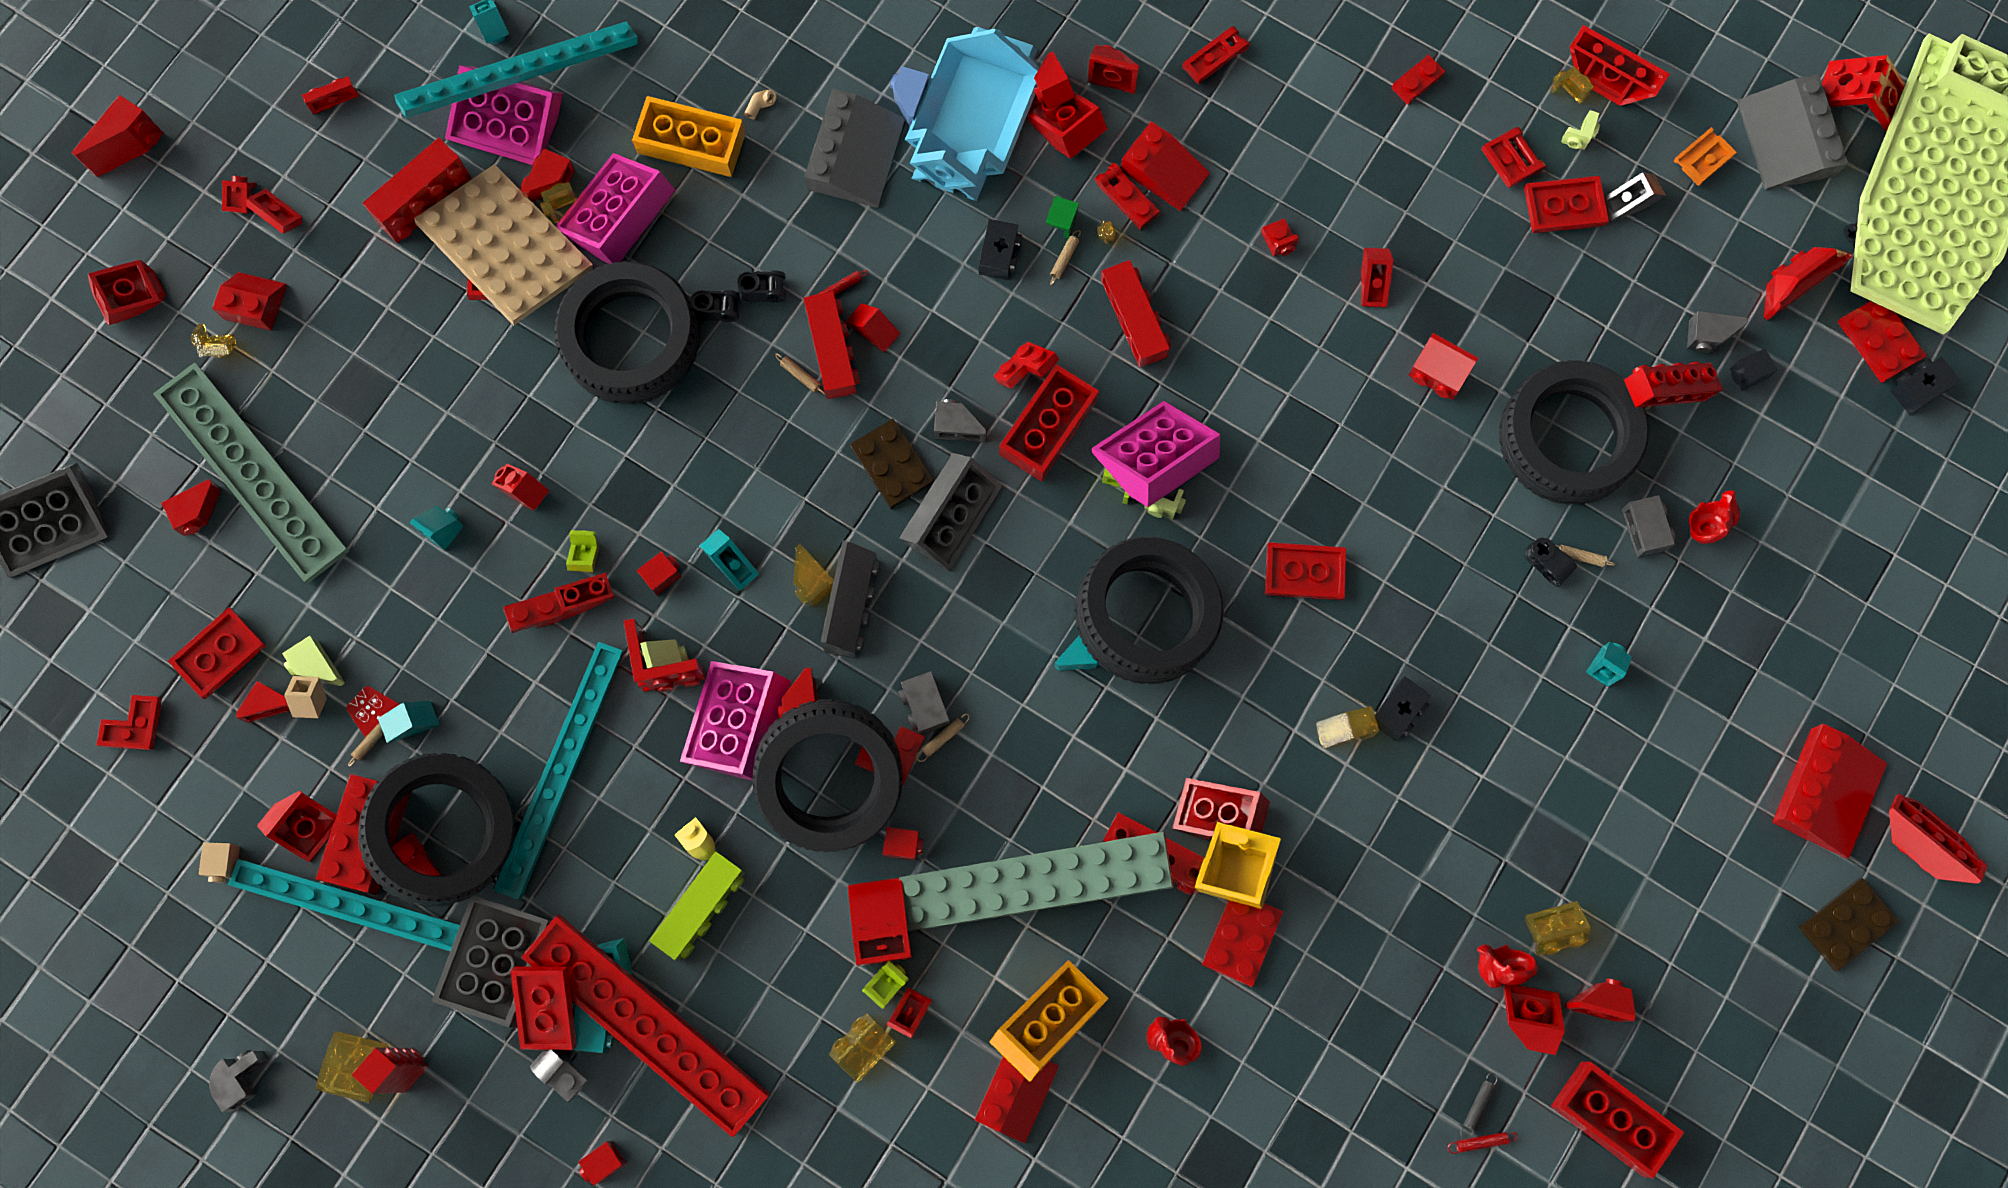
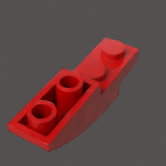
M602 573L556 587L553 592L504 606L503 610L511 633H515L537 626V629L573 617L614 598L606 573Z

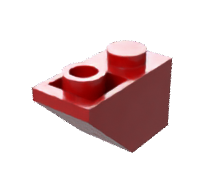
M543 148L540 156L535 157L529 176H526L522 181L521 192L523 196L534 202L564 192L575 172L571 160Z
M509 464L501 467L496 472L495 479L491 483L500 491L535 511L550 491L528 472Z

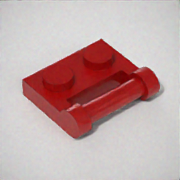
M1515 127L1484 144L1481 149L1508 189L1546 168L1543 160L1537 158L1523 138V132L1519 127ZM1510 142L1515 143V145L1518 147L1522 155L1529 163V167L1526 166V164L1524 163V161L1519 156V154Z

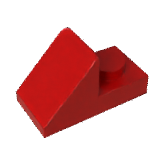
M415 833L409 834L392 846L398 858L412 870L425 875H442Z

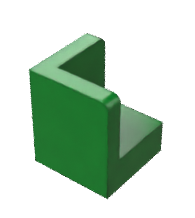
M1055 196L1046 219V224L1064 230V238L1069 239L1078 215L1079 203Z

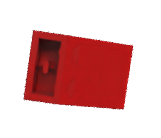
M893 878L848 885L856 965L861 967L887 963L888 961L912 959L902 880Z

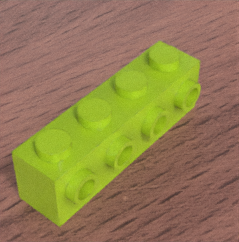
M715 851L649 941L675 961L679 962L682 958L684 960L687 959L695 948L692 944L698 936L703 937L711 926L710 919L715 913L719 915L726 907L728 901L725 899L731 891L736 892L743 884L744 878L742 876L745 872Z

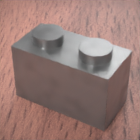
M1659 495L1629 502L1622 508L1637 558L1667 551L1675 545V533L1673 528L1669 527L1666 518L1667 508L1661 502Z
M931 671L901 682L903 690L898 692L903 705L909 704L912 714L908 715L912 730L918 729L919 734L923 735L950 725Z

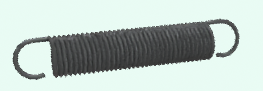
M1489 1073L1486 1078L1488 1079V1076H1489L1490 1074H1494L1495 1076H1496V1074H1495V1073ZM1497 1076L1494 1084L1488 1081L1482 1083L1463 1125L1473 1132L1470 1137L1465 1138L1462 1135V1128L1460 1134L1464 1139L1472 1137L1483 1110L1493 1093Z

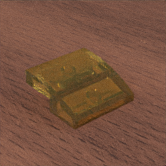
M335 1031L320 1069L316 1090L370 1103L373 1094L352 1076V1073L375 1047L387 1048L389 1047L388 1044Z

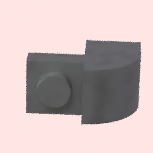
M543 1050L530 1065L533 1073L544 1084H548L567 1102H571L589 1081L572 1065L573 1061L560 1050Z
M247 1050L235 1058L236 1062L234 1059H222L214 1067L209 1082L210 1092L222 1113L233 1112L256 1096L245 1076L268 1060L263 1051Z

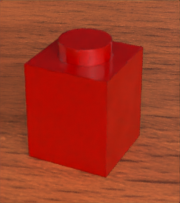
M662 551L636 570L656 596L681 578L677 571L680 565L672 555L666 557Z
M887 827L883 856L916 861L917 854L922 855L924 839L919 838V831Z
M612 1140L606 1141L578 1161L582 1167L579 1169L581 1176L587 1183L591 1182L593 1186L600 1184L627 1164Z

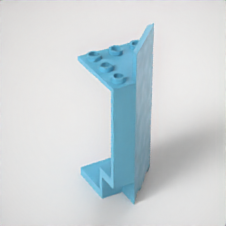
M980 27L973 28L971 34L947 38L905 138L908 143L916 148L910 162L916 168L911 179L919 182L923 179L933 181L935 183L934 186L951 193H954V190L957 189L967 195V198L977 201L986 177L988 175L1004 173L1035 96L1034 89L1037 88L1034 76L1040 68L1034 61L1038 51L1036 47L1004 36L1000 30H986Z

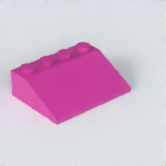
M459 65L458 74L477 68ZM522 81L453 103L445 139L533 165L535 157L540 156L543 148L546 149L559 116L563 93Z
M613 153L561 218L556 227L567 239L601 261L608 264L619 263L647 226L654 220V217L668 202L675 189L660 171Z
M1163 401L1094 446L1092 453L1129 496L1150 507L1220 458V434Z
M711 661L680 762L753 781L754 761L759 743L770 725L779 718L778 706H782V697L788 691L791 681L773 671Z

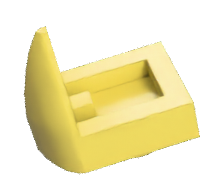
M696 817L675 834L685 850L696 859L709 860L715 853V843L712 837Z

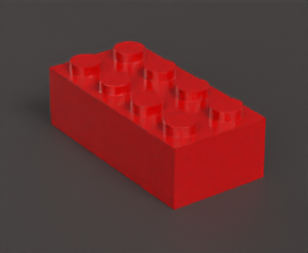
M438 137L367 198L363 205L377 224L396 243H399L402 239L409 237L412 230L417 227L414 218L469 182L472 178L459 156Z
M1055 364L999 445V455L1042 482L1097 403L1099 390Z
M350 774L316 876L317 880L378 895L381 884L379 885L372 878L369 869L366 868L361 857L362 853L358 842V827L361 813L369 793L378 781ZM410 793L399 801L392 812L389 822V838L392 846L395 843Z
M1580 1062L1550 1106L1642 1177L1652 1179L1655 1177L1684 1133L1592 1062Z

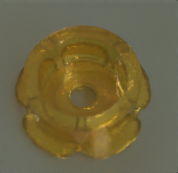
M1105 219L1102 220V224L1097 226L1100 241L1104 240L1106 244H1109L1110 241L1116 240L1113 221L1106 222Z

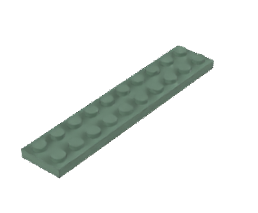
M194 362L153 393L305 583L309 584L349 552L198 364Z
M1164 832L899 877V880H902L909 932L1174 888Z

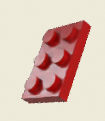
M1600 176L1527 183L1524 187L1532 233L1606 226L1609 222Z
M1873 301L1866 303L1837 321L1881 383L1927 356L1896 312Z
M1268 542L1265 595L1344 600L1346 547Z
M228 607L171 657L168 662L202 699L206 700L266 645L232 608Z
M1228 900L1201 965L1244 985L1253 987L1283 911L1265 903L1263 908L1260 909Z
M515 966L511 970L520 1049L573 1050L577 1043L567 967Z

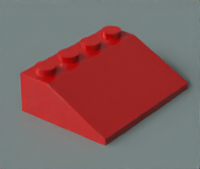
M1826 724L1812 728L1772 823L1845 859H1849L1887 763L1849 735Z

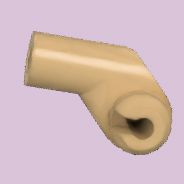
M763 90L754 93L744 115L749 119L755 120L760 109L775 103L777 100L776 92L774 90Z

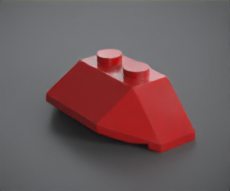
M1585 25L1581 27L1569 47L1577 82L1620 106L1655 97L1670 75L1665 70Z
M1814 247L1807 253L1803 250L1790 259L1792 263L1786 267L1782 264L1771 273L1773 278L1766 285L1764 318L1767 321L1844 266L1853 255L1850 252L1835 248Z
M1900 793L1895 796L1889 810L1892 843L1902 853L1907 854L1924 871L1929 872L1936 879L1976 884L1983 880L1988 865L1984 860L1979 859L1976 851L1964 837L1921 802L1905 797Z

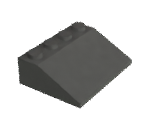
M1819 74L1793 79L1737 101L1765 190L1836 177L1848 164Z
M832 89L805 174L807 190L879 208L906 121L905 118L856 94Z
M78 462L0 493V564L8 578L109 537L90 484Z
M472 895L431 1002L506 1027L518 1028L511 970L515 966H531L521 957L551 921Z

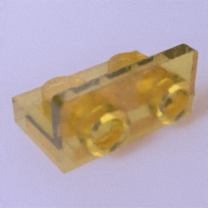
M1577 901L1532 913L1525 917V922L1536 943L1535 952L1537 956L1542 954L1552 955L1560 949L1567 947L1577 948L1584 945L1589 939L1591 927Z
M865 1014L852 1024L851 1030L844 1038H840L834 1043L829 1055L858 1083L896 1041L868 1014Z

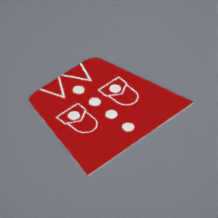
M366 686L346 706V710L364 737H366L379 723L378 718L400 704L375 689Z

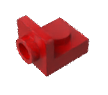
M232 176V180H222V211L250 213V209L246 206V198L251 196V188H256V182H248V177Z
M1285 218L1266 225L1261 229V233L1273 257L1279 254L1285 256L1295 250L1299 237L1297 234H1292Z

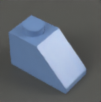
M901 66L898 75H893L890 88L893 89L894 100L910 127L929 83V74Z

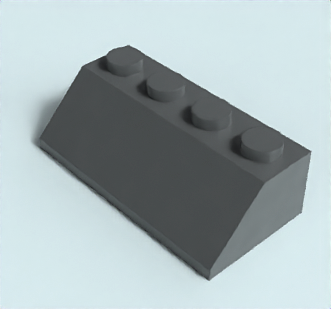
M952 453L899 539L914 552L950 571L999 493L1002 485L972 457Z
M842 540L821 644L825 653L856 659L857 651L862 652L864 645V636H861L862 627H867L870 611H866L868 601H873L875 586L871 585L873 576L878 577L880 561H877L875 552Z

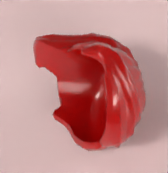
M1729 490L1724 492L1720 501L1701 502L1690 513L1688 521L1692 539L1701 544H1710L1721 540L1730 533L1731 528L1736 526L1740 520L1741 509L1737 504L1735 491Z
M1487 944L1477 948V951L1480 953L1478 962L1479 974L1490 988H1498L1502 984L1521 985L1538 972L1537 962L1530 954L1521 950L1510 949L1508 944H1504V946L1494 950Z
M1159 1016L1149 1025L1146 1036L1147 1044L1151 1050L1160 1051L1167 1060L1180 1066L1188 1065L1200 1057L1202 1042L1197 1032L1185 1019L1170 1021L1167 1017Z

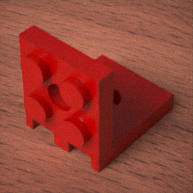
M1887 55L1829 61L1822 81L1829 107L1867 104L1885 132L1888 130L1906 85ZM1853 79V80H1851L1850 82H1848L1845 86H1843V84H1844L1847 80Z
M634 618L624 620L634 683H638V687L642 688L643 692L657 689L658 692H667L673 690V686L684 684L685 687L700 684V680L706 679L704 669L697 659L647 669L640 644L645 642L644 630Z

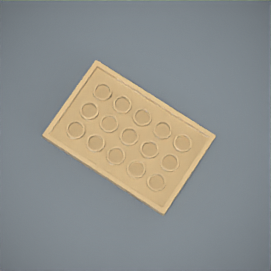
M495 164L414 218L416 225L513 326L579 280L583 275L593 270L592 263L528 198L523 196L517 186Z

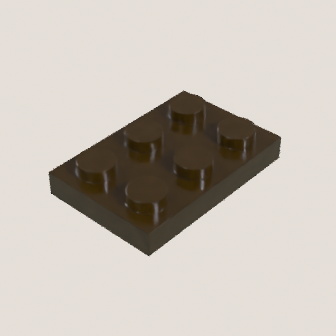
M894 419L889 420L850 444V448L890 509H893L934 483L933 478Z
M1859 878L1798 928L1834 971H1839L1899 921L1863 878Z

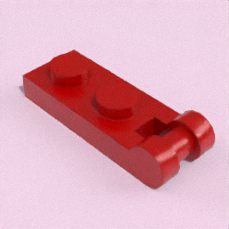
M1232 26L1183 62L1182 68L1197 84H1200L1238 54L1245 52L1249 48L1250 43L1246 38L1242 39L1236 27ZM1228 42H1232L1234 45L1231 47Z
M1112 163L1107 168V172L1104 174L1100 173L1094 178L1095 182L1141 230L1159 215V210L1125 176L1121 168L1116 163ZM1112 179L1118 182L1114 187L1109 183Z

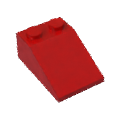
M1074 92V98L1048 110L1044 101L1039 103L1035 95L1026 119L1057 151L1069 159L1077 155L1107 130L1100 108Z
M119 95L71 153L93 175L99 177L147 153L152 146L158 143L163 132L141 108Z
M1152 121L1123 156L1121 170L1124 174L1179 211L1183 210L1210 174L1172 134Z
M1186 778L1172 829L1209 841L1212 839L1217 822L1262 833L1270 801L1261 792Z

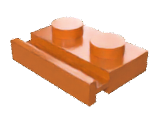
M1712 127L1674 159V162L1681 165V169L1698 186L1737 153L1720 135L1717 136L1713 132L1714 129Z

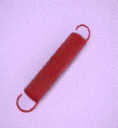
M868 270L860 273L855 271L834 285L824 289L819 294L833 291L834 296L857 282L862 281L860 274L865 271L868 273Z
M1502 1132L1457 1140L1458 1152H1451L1449 1146L1448 1151L1452 1154L1459 1153V1151L1463 1153L1506 1145L1511 1141H1509L1507 1133ZM1510 1133V1134H1516V1138L1514 1139V1140H1516L1517 1137H1518L1517 1133Z

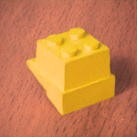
M1217 822L1195 888L1201 893L1262 909L1281 838Z

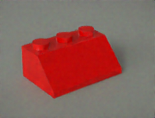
M1003 1056L975 1117V1121L1025 1143L1059 1065L1049 1062L1029 1082Z

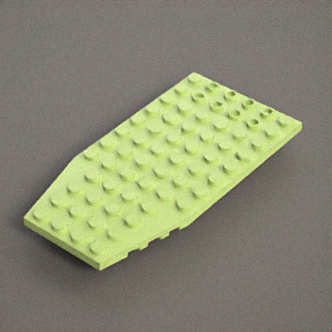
M1928 34L1922 42L1860 197L1858 231L1856 234L1851 292L1943 335L1951 329L1966 309L1968 303L1979 292L1978 290L1983 283L1991 276L1995 267L2003 260L2008 248V55L1964 34H1961L1952 44L1932 34Z

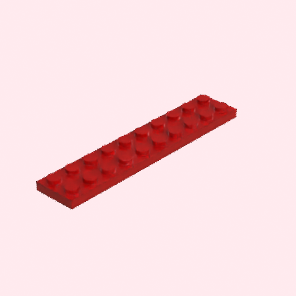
M560 914L555 916L521 957L532 967H567L571 1000L732 1138L769 1096L770 1093Z

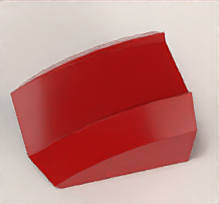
M142 260L88 273L93 297L109 326L135 317L155 307L166 296L155 271Z

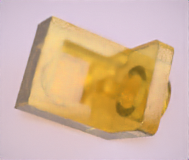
M1573 66L1567 72L1562 70L1552 80L1554 84L1550 92L1554 95L1564 87L1581 104L1588 98L1594 86L1588 77L1582 75Z
M569 182L559 183L551 189L541 192L544 202L540 203L545 217L551 216L555 224L559 222L555 209L571 204L577 198Z
M204 323L198 324L191 334L192 345L194 348H197L199 357L212 355L217 358L225 357L231 353L236 345L234 334L208 336Z

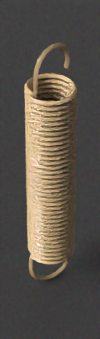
M1074 233L1072 236H1069L1050 273L1052 280L1055 277L1054 281L1056 278L1060 279L1079 243V239L1073 236Z
M787 356L780 361V366L814 393L820 390L825 394L819 389L821 384Z
M1556 545L1574 560L1604 567L1605 562H1608L1606 563L1608 565H1615V563L1607 561V556L1570 546Z
M957 718L923 747L922 751L927 758L965 727V725Z
M380 723L376 725L351 754L353 758L348 763V766L355 762L351 763L354 758L361 761L384 735Z

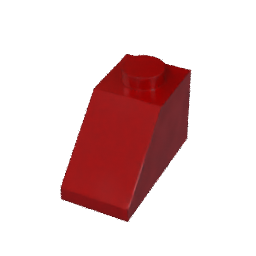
M1054 52L1048 53L1034 76L1037 85L1034 92L1039 103L1044 101L1048 110L1074 98L1075 95L1070 81Z
M1364 248L1361 268L1362 306L1387 307L1393 267V257L1388 248Z
M208 479L161 502L172 528L183 536L197 533L201 527L208 524L221 489L217 484Z

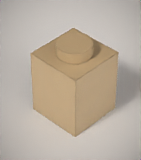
M293 676L284 695L292 717L319 718L327 700L319 677Z
M203 842L199 875L208 877V882L225 883L226 878L231 877L236 861L239 858L240 846L230 843Z

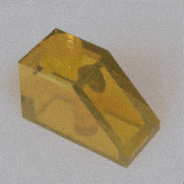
M799 544L796 546L793 583L797 590L794 594L803 604L808 602L814 607L832 591L834 580L807 550Z
M1372 706L1345 712L1316 723L1322 749L1370 738L1379 732Z

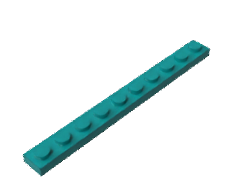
M626 21L395 94V101L405 118H410L637 45L638 39Z
M601 642L597 643L513 842L511 853L502 868L493 891L521 901L625 653L623 650Z
M237 859L228 885L447 951H451L460 925L240 859Z

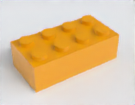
M647 96L632 142L637 154L732 177L746 132L742 119Z
M1068 960L998 1029L990 1043L1030 1082L1100 1010L1109 998Z

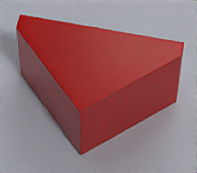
M861 303L845 321L849 327L883 353L900 335V332L879 308Z
M257 681L236 712V717L248 723L288 712L290 709L284 695Z
M908 987L890 1017L887 1026L913 1039L932 999Z

